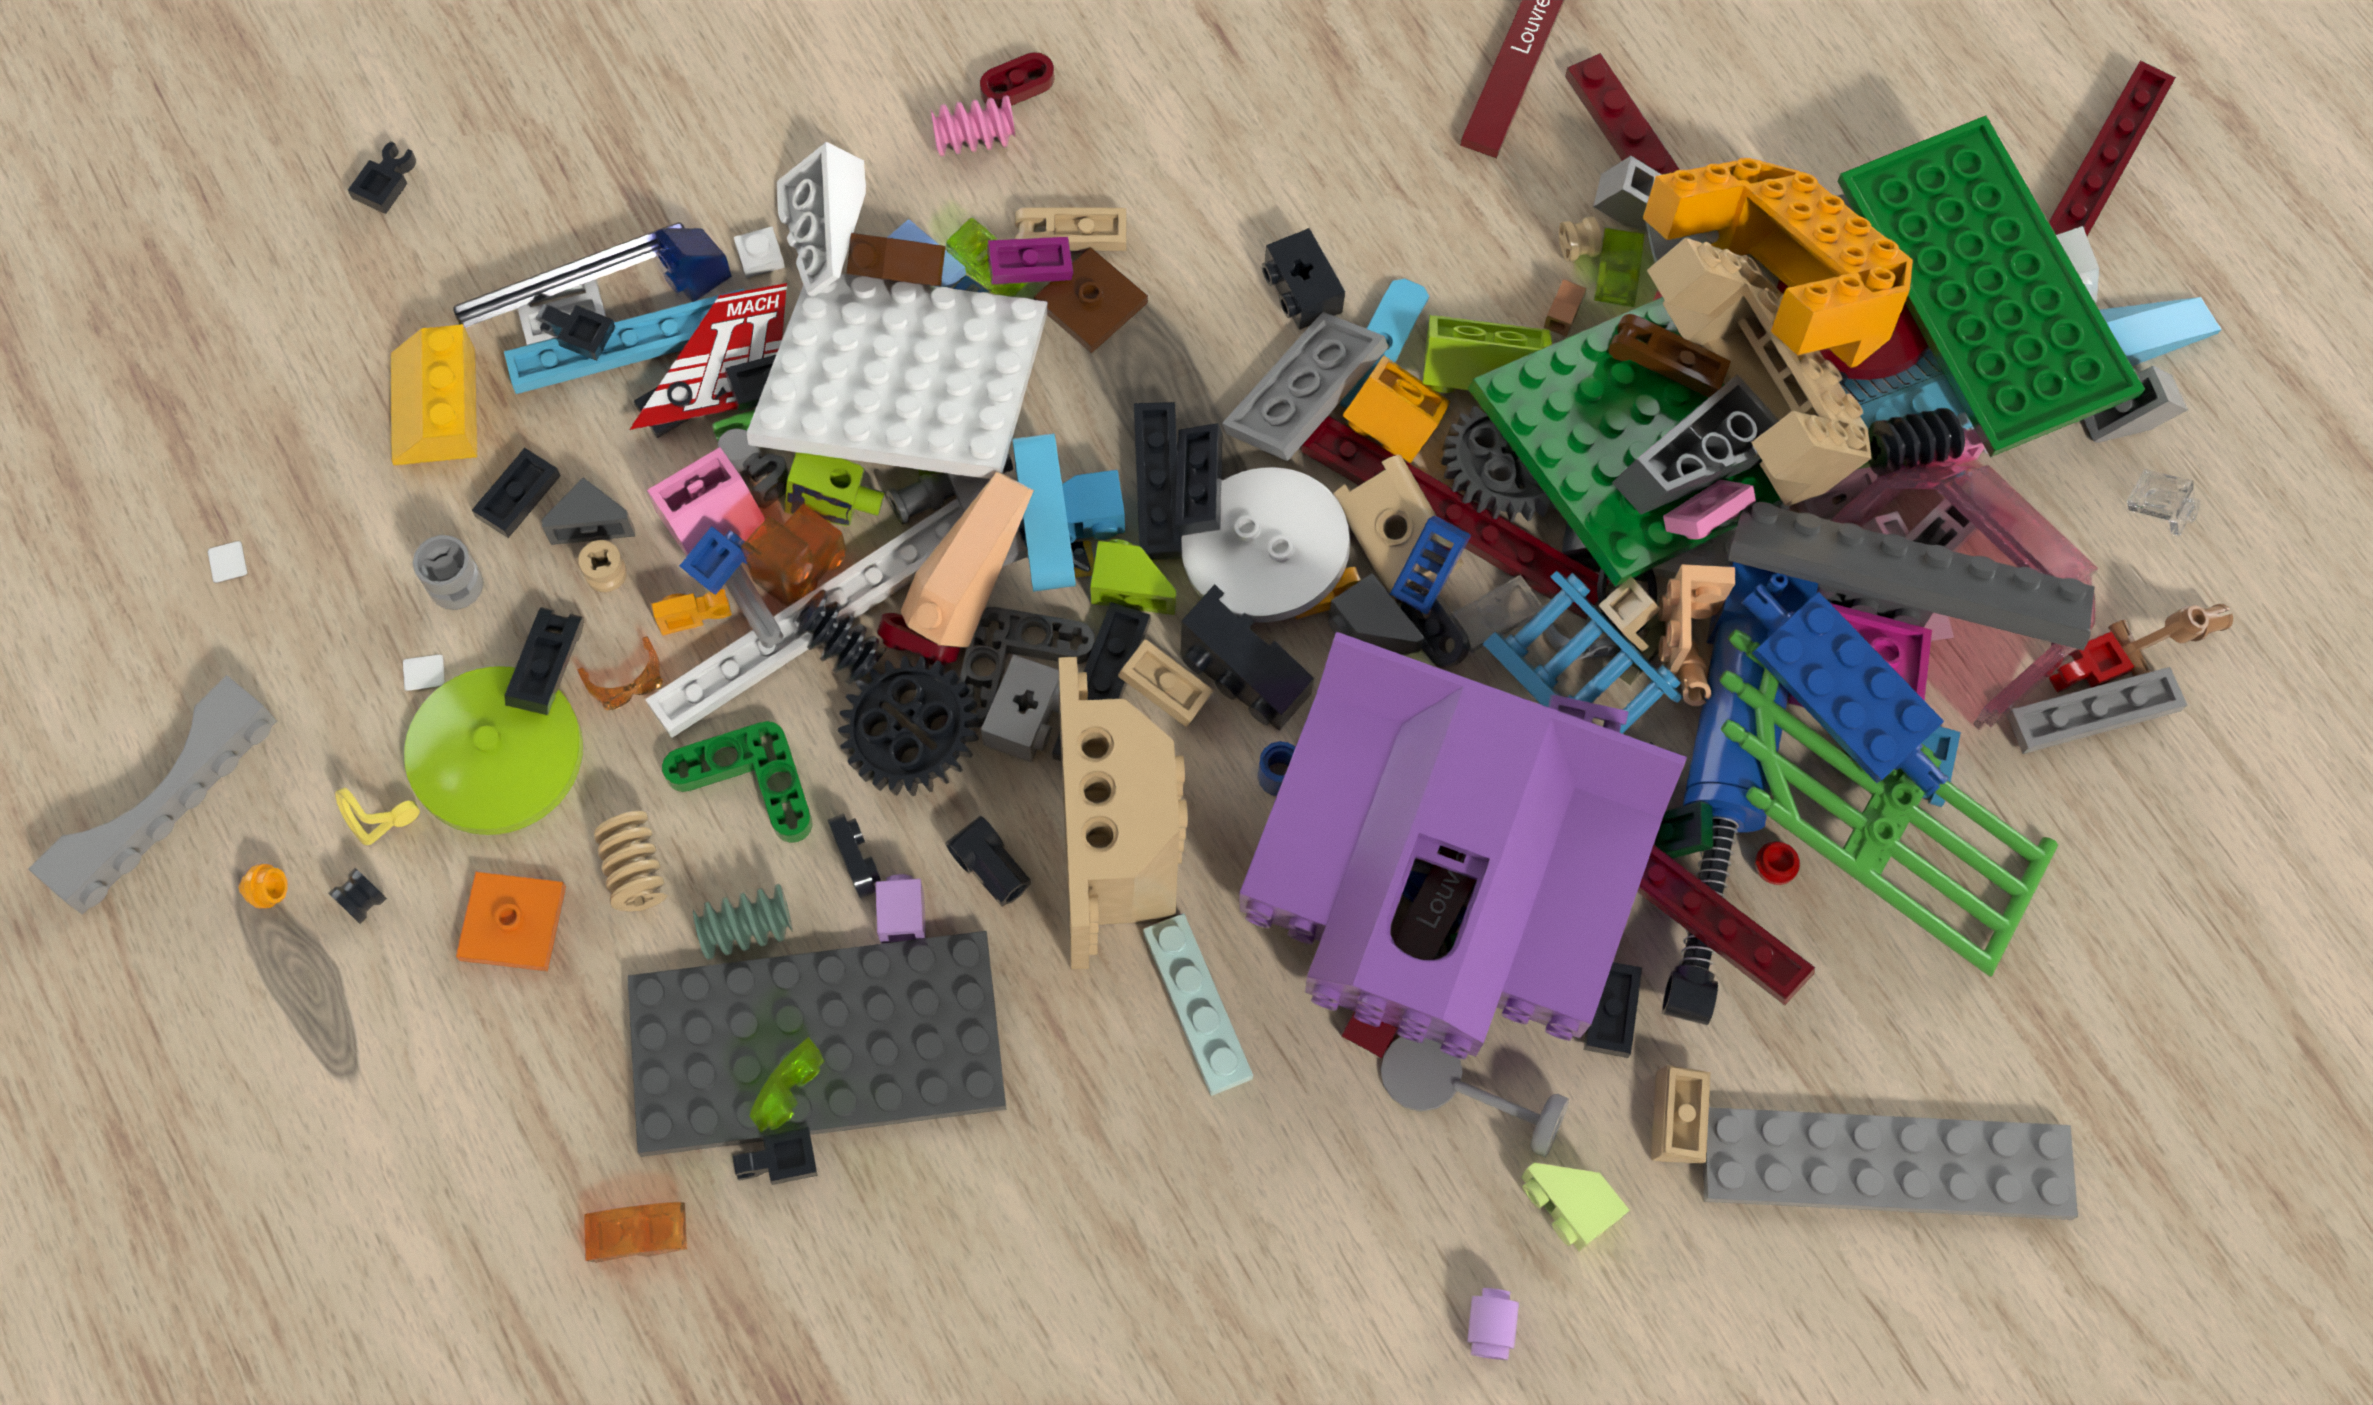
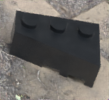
M1214 584L1181 621L1180 655H1182V660L1195 673L1201 674L1204 672L1215 681L1216 687L1223 695L1232 700L1238 698L1247 705L1250 714L1257 721L1264 725L1270 723L1280 731L1312 694L1314 677L1275 640L1269 645L1249 628L1254 621L1245 612L1238 618L1219 600L1225 593Z

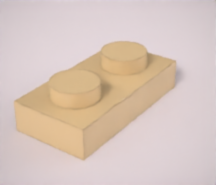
M1146 639L1118 674L1119 678L1186 728L1214 691Z

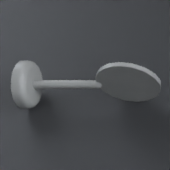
M1400 1037L1393 1041L1387 1049L1381 1065L1383 1085L1395 1102L1404 1108L1422 1112L1437 1109L1449 1102L1456 1092L1462 1093L1536 1125L1530 1146L1534 1153L1546 1158L1563 1122L1569 1098L1560 1094H1553L1547 1100L1541 1114H1538L1462 1082L1461 1060L1440 1050L1442 1044L1427 1038H1424L1423 1043H1417Z

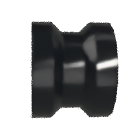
M356 868L348 874V881L343 886L334 887L328 893L359 924L367 918V911L373 905H381L387 899Z

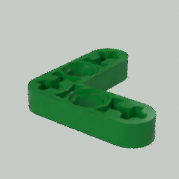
M759 722L677 748L669 752L663 760V775L669 786L680 792L692 791L755 771L776 835L785 842L794 843L805 839L811 832L813 826L812 816L783 729L774 722ZM770 735V738L774 741L772 746L777 760L768 761L763 746H760L763 736ZM722 747H732L737 751L736 760L729 766H719L714 763V755ZM703 754L710 769L707 772H704L698 757ZM681 762H686L688 767H691L688 769L689 776L686 778H681L676 773L679 769L678 764ZM776 772H785L791 776V784L784 791L776 792L768 788V780ZM790 801L795 816L800 818L797 820V828L789 829L787 824H782L786 822V815L781 803Z

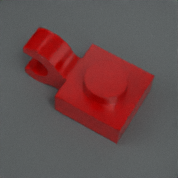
M2112 631L2088 641L2084 651L2074 648L2070 652L2074 661L2057 669L2059 673L2050 676L2048 679L2057 693L2074 686L2085 678L2091 688L2128 674L2134 668V665Z

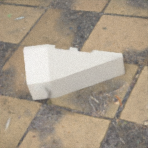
M827 142L777 181L778 215L781 222L788 225L790 233L787 236L789 245L797 250L799 256L796 265L806 293L812 297L816 296L840 277L850 245L851 233L854 232L866 194L864 160Z

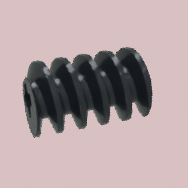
M1937 408L1934 411H1922L1919 414H1907L1904 417H1892L1888 420H1876L1868 429L1871 459L1868 463L1875 474L1885 473L1887 467L1895 472L1899 471L1902 465L1906 468H1914L1918 462L1922 465H1929L1933 458L1937 462H1944L1948 459V456L1957 459L1962 455L1965 447L1964 430L1960 420L1948 408Z
M822 589L794 617L792 622L796 621L798 623L794 636L798 639L807 633L811 634L812 636L807 648L812 650L822 644L824 649L820 660L824 662L835 656L837 660L832 671L838 673L845 668L850 669L845 680L849 685L862 678L872 669L885 653L886 647L876 651L879 639L875 636L864 639L867 630L864 625L859 624L851 628L854 616L849 612L838 617L841 605L837 601L825 605L828 593Z

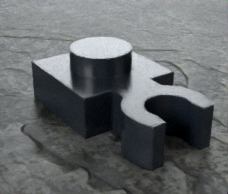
M392 141L387 143L382 150L383 160L380 164L369 160L349 187L348 192L351 198L387 214L408 184L403 174L411 171L416 165L413 151L408 149L403 157L395 159L399 153L396 144Z

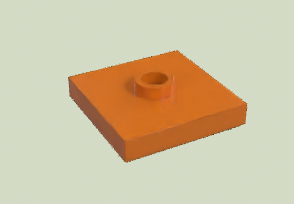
M475 872L456 958L463 962L548 972L566 885L559 881Z

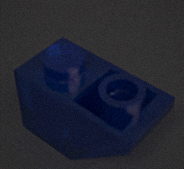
M661 228L655 232L660 247L656 254L667 269L663 273L664 277L677 294L683 291L690 301L694 302L732 277L726 255L702 228Z

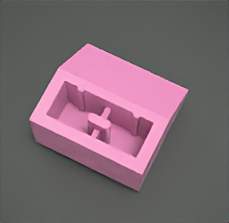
M721 447L647 490L656 513L686 556L711 526L724 536L731 530L749 545L772 532L744 480Z

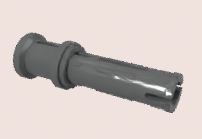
M1009 454L1007 455L1003 473L1013 471L1014 469ZM941 473L934 477L931 474H923L919 476L918 482L900 490L894 488L887 490L892 510L902 525L909 522V517L929 508L933 510L940 509L941 505H944L945 499L956 495L947 473Z

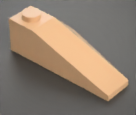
M996 472L916 572L901 608V613L907 627L939 645L969 647L1034 490L1002 473Z

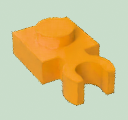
M720 589L716 595L708 592L698 598H695L694 593L688 595L676 593L664 597L662 601L651 603L654 618L662 636L703 626V620L722 619L732 615L725 589Z

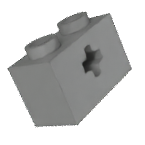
M1013 654L981 729L983 745L1032 762L1037 749L1043 751L1048 743L1052 727L1048 726V722L1053 711L1059 713V670ZM1028 705L1034 707V709L1029 708L1025 715L1019 713V711H1025Z

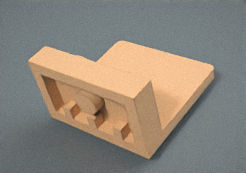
M1682 564L1676 577L1669 579L1667 594L1661 595L1659 600L1661 610L1658 612L1659 621H1665V636L1660 637L1658 655L1659 661L1665 662V666L1674 675H1676L1691 650V618L1705 619L1712 615H1717L1735 585V567Z

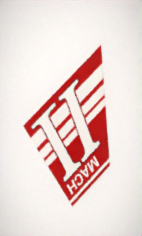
M787 283L719 295L629 430L737 409L725 376V368L777 354L783 338ZM676 382H684L692 389V401L685 407H676L668 399L667 391ZM677 387L672 391V398L678 402H682L688 397V392L685 388ZM724 387L727 393L714 400L721 388Z

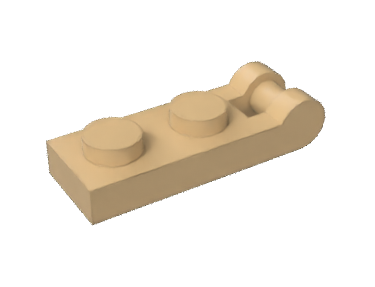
M1026 207L1015 212V226L1019 229L1015 239L1068 237L1070 251H1086L1090 247L1095 251H1127L1126 208ZM1037 227H1046V232H1035V229Z

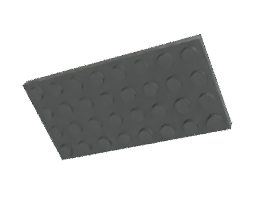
M987 931L628 975L637 1152L640 1157L763 1141V1136L809 1127L811 1135L1007 1110Z

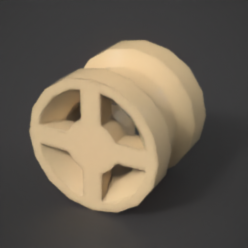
M1594 216L1585 217L1580 223L1574 224L1570 220L1560 223L1559 243L1562 254L1567 262L1575 261L1580 255L1584 254L1590 257L1601 254L1602 237L1599 224Z
M605 540L593 541L587 544L578 556V565L592 589L599 592H611L618 589L624 583L627 576V568L618 548L613 543ZM608 559V562H607V563H603V564H598V563H597V562L604 561V560Z

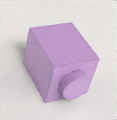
M897 874L887 877L886 881L876 882L877 934L880 943L926 938L924 890L921 879H913L912 876L906 874Z

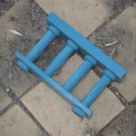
M1558 571L1551 576L1562 590L1515 636L1510 634L1505 638L1503 635L1494 632L1483 643L1541 705L1548 707L1550 695L1562 696L1554 688L1558 683L1556 678L1605 632L1622 650L1574 697L1569 695L1567 698L1593 703L1635 662L1652 681L1622 709L1629 713L1626 725H1621V734L1664 693L1677 703L1683 698V695L1676 689L1681 684L1680 680L1664 665L1656 669L1585 597L1590 592V589L1573 573L1568 578ZM1575 601L1592 620L1545 666L1540 664L1535 669L1524 657L1529 652L1527 647Z

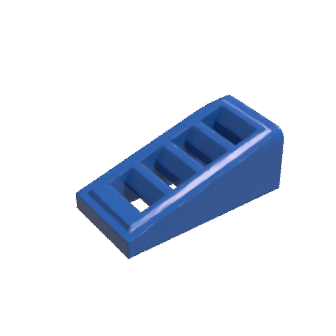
M1437 516L1429 518L1390 595L1428 614L1471 535ZM1435 533L1454 543V545L1450 549L1431 538ZM1425 549L1445 558L1444 564L1442 565L1423 555ZM1418 564L1437 574L1435 581L1414 570L1416 565ZM1410 579L1430 591L1427 596H1424L1406 586L1407 581Z

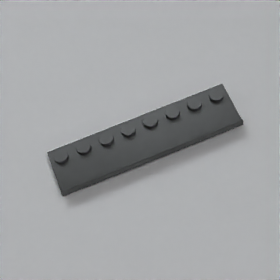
M1754 502L1742 510L1728 561L2083 651L2091 634L2090 625L2095 586L2084 584L2074 578L2063 579L2039 573L2037 570L2029 567H2015L1998 563L1985 556L1974 557L1950 551L1948 548L1940 545L1930 546L1906 540L1904 537L1896 534L1885 535L1865 530L1855 524H1841L1821 519L1811 513H1797L1777 508L1767 502Z

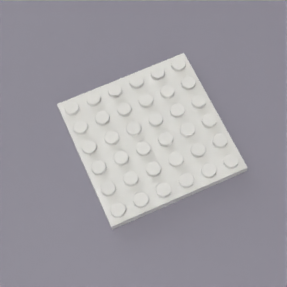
M840 274L836 281L814 297L806 293L803 285L747 431L748 445L991 479L996 472L1003 473L1046 321L1047 302Z

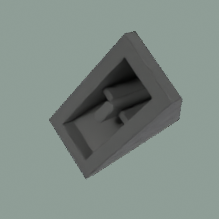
M582 478L542 519V528L551 545L635 537V528L628 511L585 478Z

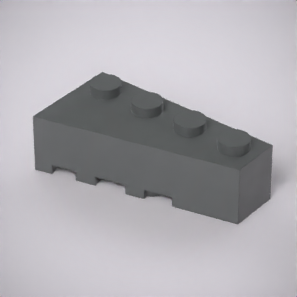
M1737 374L1639 456L1612 483L1640 514H1644L1708 487L1718 480H1724L1760 465L1763 461L1751 442L1780 420Z

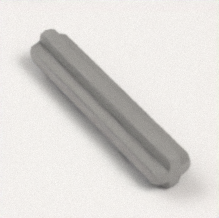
M740 564L725 584L762 646L772 648L775 644L783 641L784 635Z

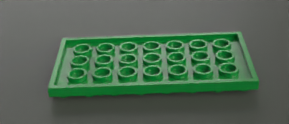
M1987 115L1840 173L1837 182L1853 211L1858 216L1867 219L1874 229L1885 238L1894 241L1901 251L1913 259L1910 291L1905 305L1990 458L2134 399L2145 390L2143 384Z

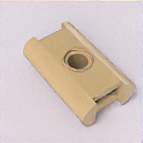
M1395 455L1382 461L1386 470L1352 490L1345 484L1333 494L1342 506L1348 525L1389 595L1427 520L1432 516H1436L1401 455ZM1398 519L1406 520L1408 525L1406 534L1397 540L1390 539L1388 535L1390 524ZM1435 533L1431 538L1450 549L1453 547L1452 542ZM1425 549L1423 555L1442 565L1446 560L1428 549ZM1461 557L1457 561L1451 574L1457 571L1464 564ZM1418 564L1414 569L1427 577L1435 574ZM1410 579L1406 583V586L1410 588L1417 585L1416 582ZM1390 595L1397 604L1402 603L1401 600Z

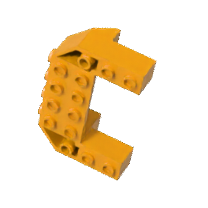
M1740 158L1736 161L1709 164L1705 167L1677 170L1674 173L1655 176L1643 219L1666 240L1717 230L1719 238L1711 244L1713 247L1722 250L1726 248L1740 256L1751 254L1789 287L1784 292L1771 332L1795 354L1801 355L1829 348L1852 368L1858 366L1890 340L1910 291L1913 259L1901 251L1894 241L1885 238L1874 229L1867 219L1858 216L1847 207L1840 197L1831 194L1820 185L1814 176L1752 158Z

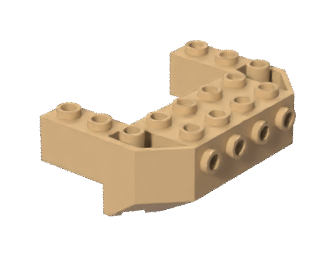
M1684 238L1647 269V272L1665 300L1662 304L1682 337L1730 360L1731 363L1723 381L1724 384L1738 374L1780 420L1751 443L1763 461L1760 463L1761 467L1784 505L1790 506L1826 493L1871 459L1868 428L1860 417L1863 414V409L1852 395L1846 394L1839 383L1842 380V376L1838 369L1830 361L1825 360L1819 350L1801 355L1795 354L1771 332L1784 294L1760 272L1756 263L1749 256H1740L1726 248L1722 250L1713 247L1708 242L1701 243Z

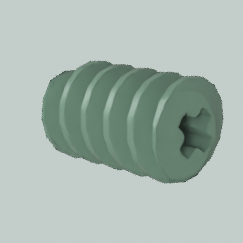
M780 884L775 885L774 897L772 899H769L764 890L760 888L757 889L756 903H751L745 893H740L739 904L736 908L732 906L727 897L722 898L720 912H716L709 901L704 902L703 916L699 917L693 909L700 947L708 960L715 957L717 944L725 955H729L732 953L734 940L745 951L750 949L751 936H754L760 946H765L768 943L769 931L773 933L778 942L785 940L787 927L793 932L787 901Z

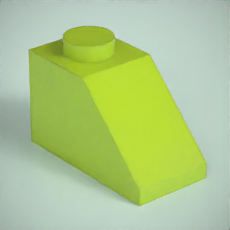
M1113 539L1109 542L1098 541L1090 586L1091 604L1109 606L1110 602L1134 610L1175 615L1176 589L1140 546H1134L1130 542L1121 539Z

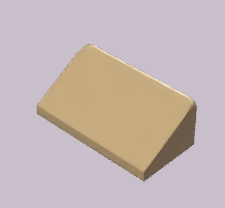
M1666 1065L1656 1072L1651 1160L1660 1162L1706 1163L1711 1072Z

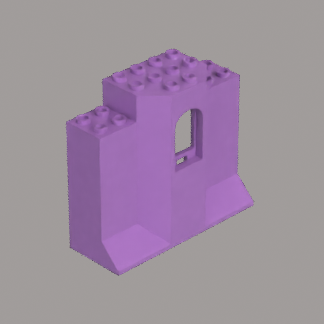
M1336 632L1317 694L1239 893L1240 912L1246 913L1245 919L1257 926L1270 928L1273 923L1289 929L1287 935L1297 941L1306 944H1313L1314 939L1320 941L1306 979L1305 993L1313 995L1311 1002L1333 1011L1337 1010L1338 1005L1355 1011V1019L1371 1026L1379 1027L1382 1021L1398 1027L1397 1034L1417 1043H1423L1424 1038L1442 1044L1440 1050L1450 1056L1459 1059H1466L1468 1054L1474 1057L1477 1056L1484 1044L1496 1007L1502 1009L1501 1015L1511 1021L1528 1024V1021L1532 1020L1545 1025V1032L1556 1038L1571 1041L1572 1036L1581 1038L1592 1024L1662 818L1687 757ZM1440 845L1466 854L1464 863L1437 854ZM1415 858L1477 880L1454 946L1447 956L1437 960H1422L1404 953L1395 945L1390 935L1391 923Z

